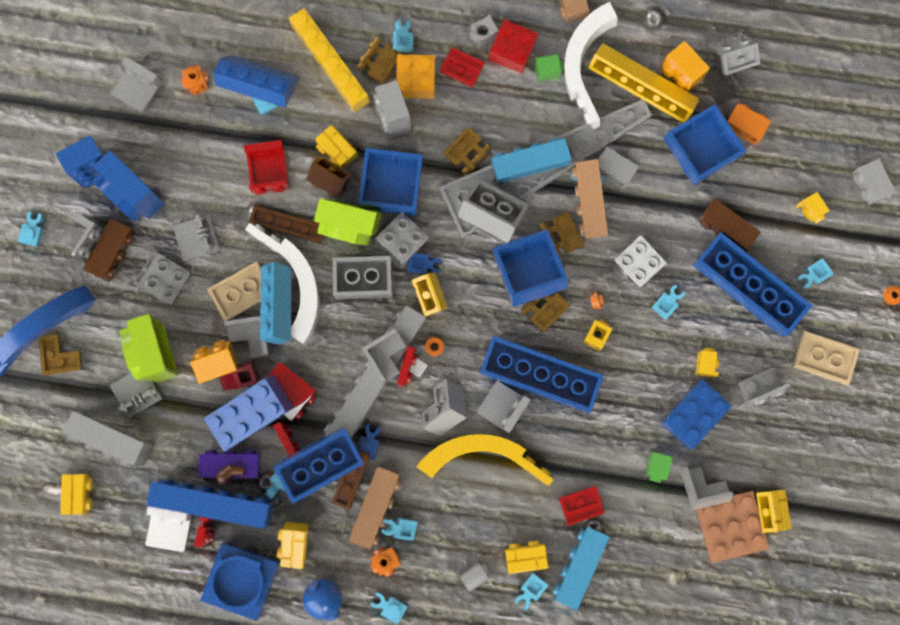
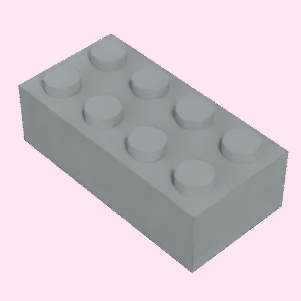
M72 411L62 432L68 435V440L75 443H86L84 447L92 451H103L102 455L110 459H121L120 463L130 468L144 466L154 446L152 443L93 416L77 411Z

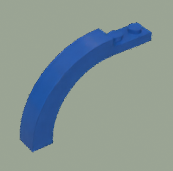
M85 285L70 290L42 305L17 323L0 339V378L14 360L36 339L63 321L86 312L92 306L96 298Z

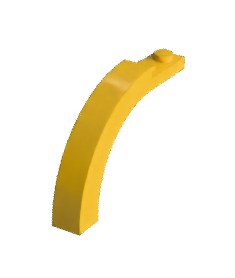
M466 435L449 440L428 453L416 466L433 478L439 469L450 460L466 453L483 451L497 453L511 459L547 486L554 480L550 477L551 473L543 467L541 469L537 468L534 465L536 462L527 455L525 458L522 457L526 449L508 439L492 435Z

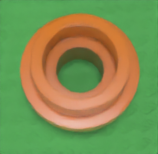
M897 286L886 288L883 293L884 300L890 305L899 304L900 288ZM892 292L896 293V298L892 297Z
M594 291V294H590L593 309H602V305L605 304L602 293L598 294L597 291Z
M431 337L425 343V350L431 356H438L444 350V343L438 337ZM433 343L438 345L437 350L431 349Z

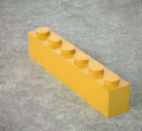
M305 8L289 17L291 27L352 111L355 113L369 103L367 93Z
M604 43L597 50L588 67L683 123L689 119L700 100L698 97Z

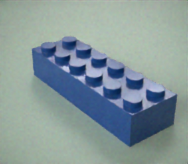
M721 232L692 265L782 338L788 336L813 306Z
M495 336L492 337L480 371L482 376L588 414L592 411L604 376Z
M158 479V482H151L146 506L263 529L269 528L271 525L275 504L270 503L271 499L256 497L255 500H252L251 495L236 494V496H232L231 491L217 490L212 492L213 488L197 486L196 489L193 488L194 484L178 482L175 485V481L169 479Z

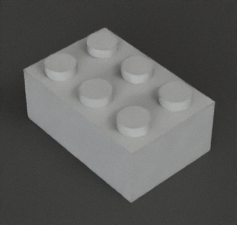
M397 80L375 87L376 94L373 95L378 117L381 118L385 135L389 134L391 140L411 133L410 115Z
M478 178L463 200L457 216L509 243L522 222L529 204Z
M391 256L332 258L333 296L335 299L393 298Z

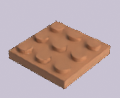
M753 491L734 495L731 502L696 510L711 563L769 549L765 532H762L760 514Z

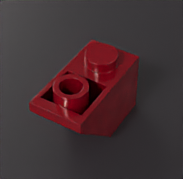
M254 360L239 364L236 371L219 376L223 390L240 389L255 384L260 379Z

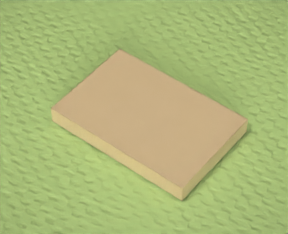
M257 261L207 288L224 321H230L261 303V266Z
M803 331L792 367L848 386L852 379L860 349L808 331Z

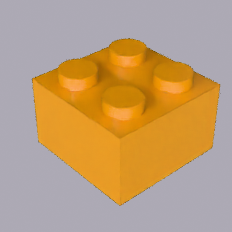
M683 41L667 55L661 67L663 74L667 78H670L675 85L687 92H690L702 82L710 69L686 41Z
M397 55V82L403 98L434 99L435 55Z
M225 340L215 342L212 347L207 348L203 346L196 349L190 363L200 384L236 371L238 358L231 341L225 342Z

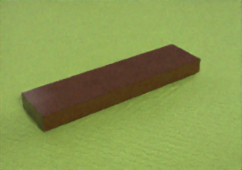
M257 205L253 206L248 223L252 225L258 224L262 228L322 244L324 235L317 234L320 223Z

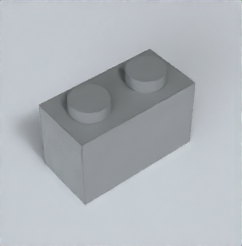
M606 147L599 158L601 176L606 177V179L625 190L639 167L636 165V162L631 158L621 156L618 150Z
M880 159L865 164L853 171L854 181L859 185L862 197L868 205H872L896 193Z

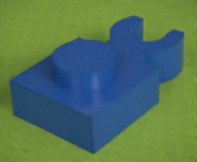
M415 253L408 260L407 272L425 275L428 269L432 273L436 272L438 274L440 270L434 269L433 264L441 263V260L433 259L428 261L429 255Z
M367 424L365 428L367 436H360L357 449L370 454L369 459L375 460L380 442L375 440V437L379 435L380 427H377L375 433H371L369 430L370 424Z

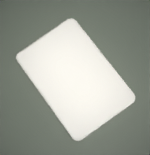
M417 358L416 365L411 366L410 372L420 377L427 368V364Z

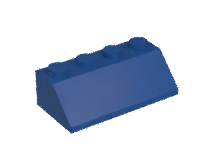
M232 55L220 58L213 72L216 86L284 108L287 107L300 79L299 76Z

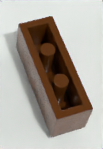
M716 198L710 202L697 219L703 228L712 230L716 233V236L721 232L745 252L761 233Z
M110 218L83 269L109 282L116 275V268L119 262L124 260L126 256L125 251L133 243L136 232Z

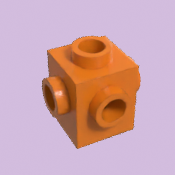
M192 65L187 67L186 70L181 71L183 75L181 79L184 89L189 90L192 96L209 90L207 82L210 80L206 70L202 71L199 65Z
M393 546L386 550L384 547H381L374 551L373 554L375 556L371 557L372 562L369 563L374 574L378 573L379 576L384 574L385 577L395 573V568L402 564ZM386 559L388 564L383 565L381 560Z

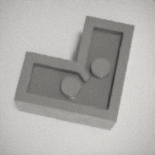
M260 316L224 322L231 343L249 342L251 359L271 356L269 343L260 341Z
M395 328L362 349L383 384L400 374L390 357L407 348Z
M447 378L433 388L435 403L422 412L423 428L438 436H442L467 418L463 387Z
M687 466L683 467L681 476L692 510L731 502L734 495L733 492H729L726 481L706 485L701 467L689 470Z

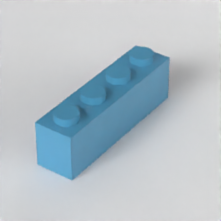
M554 138L546 144L535 143L530 146L531 148H517L509 154L503 152L494 155V158L491 159V165L497 184L570 165L571 156L566 139Z
M272 262L261 267L260 341L279 345L291 341V267Z
M587 526L584 529H580L577 536L579 542L576 547H572L569 554L571 560L568 566L565 565L560 575L563 578L560 584L557 583L552 593L555 595L554 600L574 610H578L609 540V536Z

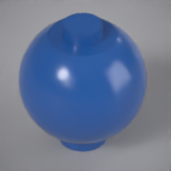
M328 579L311 581L303 594V606L306 612L318 620L333 621L339 617L343 602L339 586Z

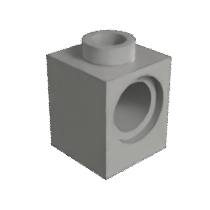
M489 15L470 25L469 37L472 43H476L478 48L495 40L499 30ZM484 30L487 34L480 35L478 32Z

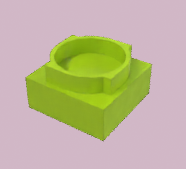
M319 198L314 221L320 223L317 234L368 246L371 243L372 236L379 233L383 212L364 210L352 204Z
M150 314L127 320L128 328L119 331L127 368L133 377L140 382L149 380L155 383L178 377V370L164 322Z

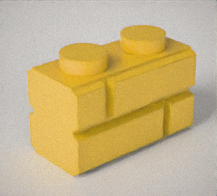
M330 125L315 139L318 144L316 146L318 151L322 155L326 153L330 157L329 162L342 168V170L358 157L357 151L333 125Z
M436 272L428 273L412 280L425 316L433 315L449 308Z
M90 474L62 475L61 515L89 514V510L93 506V500L90 498V490L93 489V479L90 478Z
M785 489L756 493L762 532H779L792 529Z
M285 522L283 529H279L278 540L282 542L281 547H278L277 559H280L281 567L304 568L307 555L308 524Z
M540 540L530 541L528 546H520V543L509 544V548L505 549L509 574L548 568L545 544H540Z

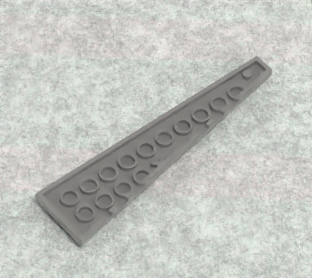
M642 99L601 117L600 127L592 129L590 124H584L554 137L560 138V140L566 139L571 156V163L568 166L497 184L492 165L439 187L461 239L479 229V227L457 216L463 200L478 178L523 201L572 169V167H575V162L586 160L651 118L652 114L646 102ZM547 140L541 144L549 143L550 140Z

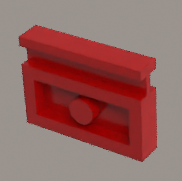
M451 47L440 68V73L473 88L485 62Z
M407 346L397 382L398 386L406 387V384L411 383L413 373L410 372L411 366L416 365L418 354H415L416 349Z
M278 422L273 425L289 456L301 450L298 442L292 440L291 435H293V432L288 424L284 425V423Z
M596 486L558 498L567 526L605 513Z
M200 517L199 520H202V524L197 529L195 547L203 548L213 543L215 531H213L214 526H211L215 519Z

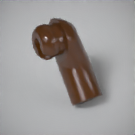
M226 465L216 475L218 484H227L228 479L232 475L244 476L245 466Z

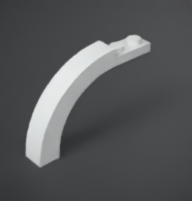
M610 2L594 10L579 24L569 41L565 55V82L571 101L576 99L580 109L583 108L585 112L583 114L587 125H591L592 129L600 127V118L584 87L580 69L584 55L590 45L601 34L617 26V16Z
M249 223L245 230L285 258L296 273L300 286V306L295 322L291 327V336L306 346L314 332L319 314V289L314 273L305 257L290 241L285 238L280 244L281 240L276 236L271 235L269 237L264 233L266 230L258 224L253 226Z

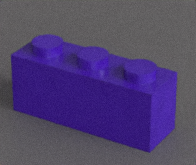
M205 450V454H199L198 478H216L217 473L226 465L245 466L244 476L232 475L230 478H261V454H256V450H244V454H236V450H227L224 454H217V450Z

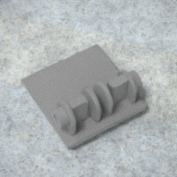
M196 215L194 220L173 226L183 262L220 250L210 215Z
M131 373L110 385L121 405L119 407L121 412L125 413L128 419L162 399L152 381H137Z

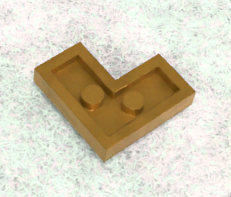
M55 334L38 338L42 375L83 370L81 351L62 353L60 335Z

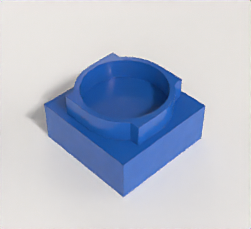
M716 104L669 131L663 139L693 186L740 159L747 152Z
M366 148L358 201L359 208L416 216L423 155Z
M111 151L93 166L99 174L92 182L132 221L135 222L141 215H144L149 220L165 204Z
M548 229L493 248L495 262L513 307L568 288L567 275Z
M223 542L218 550L200 601L257 621L262 615L280 561L237 545Z

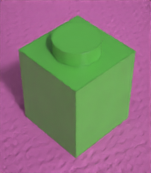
M558 54L535 59L534 65L538 82L560 78L564 67L562 60H559Z
M651 452L645 475L650 476V481L661 483V480H667L673 457Z

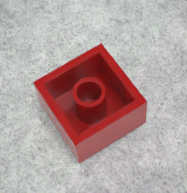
M504 19L490 49L489 60L523 74L537 43L539 33Z

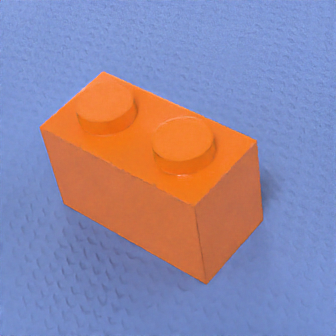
M737 103L727 122L736 135L757 145L765 134L771 120L767 119V116L762 113L752 111L749 106Z

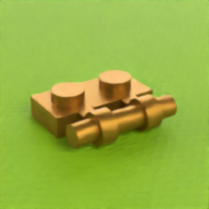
M376 37L368 45L365 55L360 57L356 68L361 72L365 67L369 68L367 76L383 85L397 65V55H403V53L393 50V47L389 44H386L383 49L380 48L379 45L382 40ZM374 53H375V54H377V55H379V56L377 57L376 61L373 63L372 61H370V59L372 58V56H373Z
M468 126L443 152V155L456 167L462 162L465 167L461 172L466 176L470 171L473 172L477 168L476 165L488 156L487 153L492 148L488 144L481 148L479 144L482 138ZM474 150L477 154L471 160L468 159L467 156Z
M569 212L552 218V227H548L546 221L539 224L542 231L548 229L559 257L562 256L559 251L561 248H564L565 253L568 254L584 247ZM553 233H557L560 242H555L552 236Z
M557 292L553 297L549 295L524 303L525 306L520 311L526 315L531 310L534 315L530 318V321L544 333L571 305ZM544 299L547 303L539 309L536 305Z

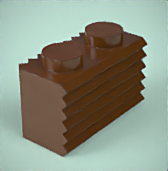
M319 156L311 164L306 180L311 182L312 186L326 191L330 197L339 199L345 193L352 175L332 164L329 160Z

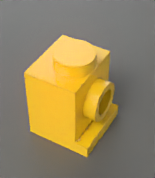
M818 192L796 205L797 208L801 207L803 209L802 213L806 219H809L811 223L814 221L816 224L825 219V214L830 211Z
M595 320L583 343L601 351L612 328L603 320ZM596 331L600 332V338L594 336Z
M704 348V350L699 351L695 375L712 378L719 376V372H715V369L719 367L716 349Z

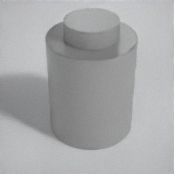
M478 562L460 574L459 577L467 590L471 592L489 580L488 575L491 573L485 564L480 565Z

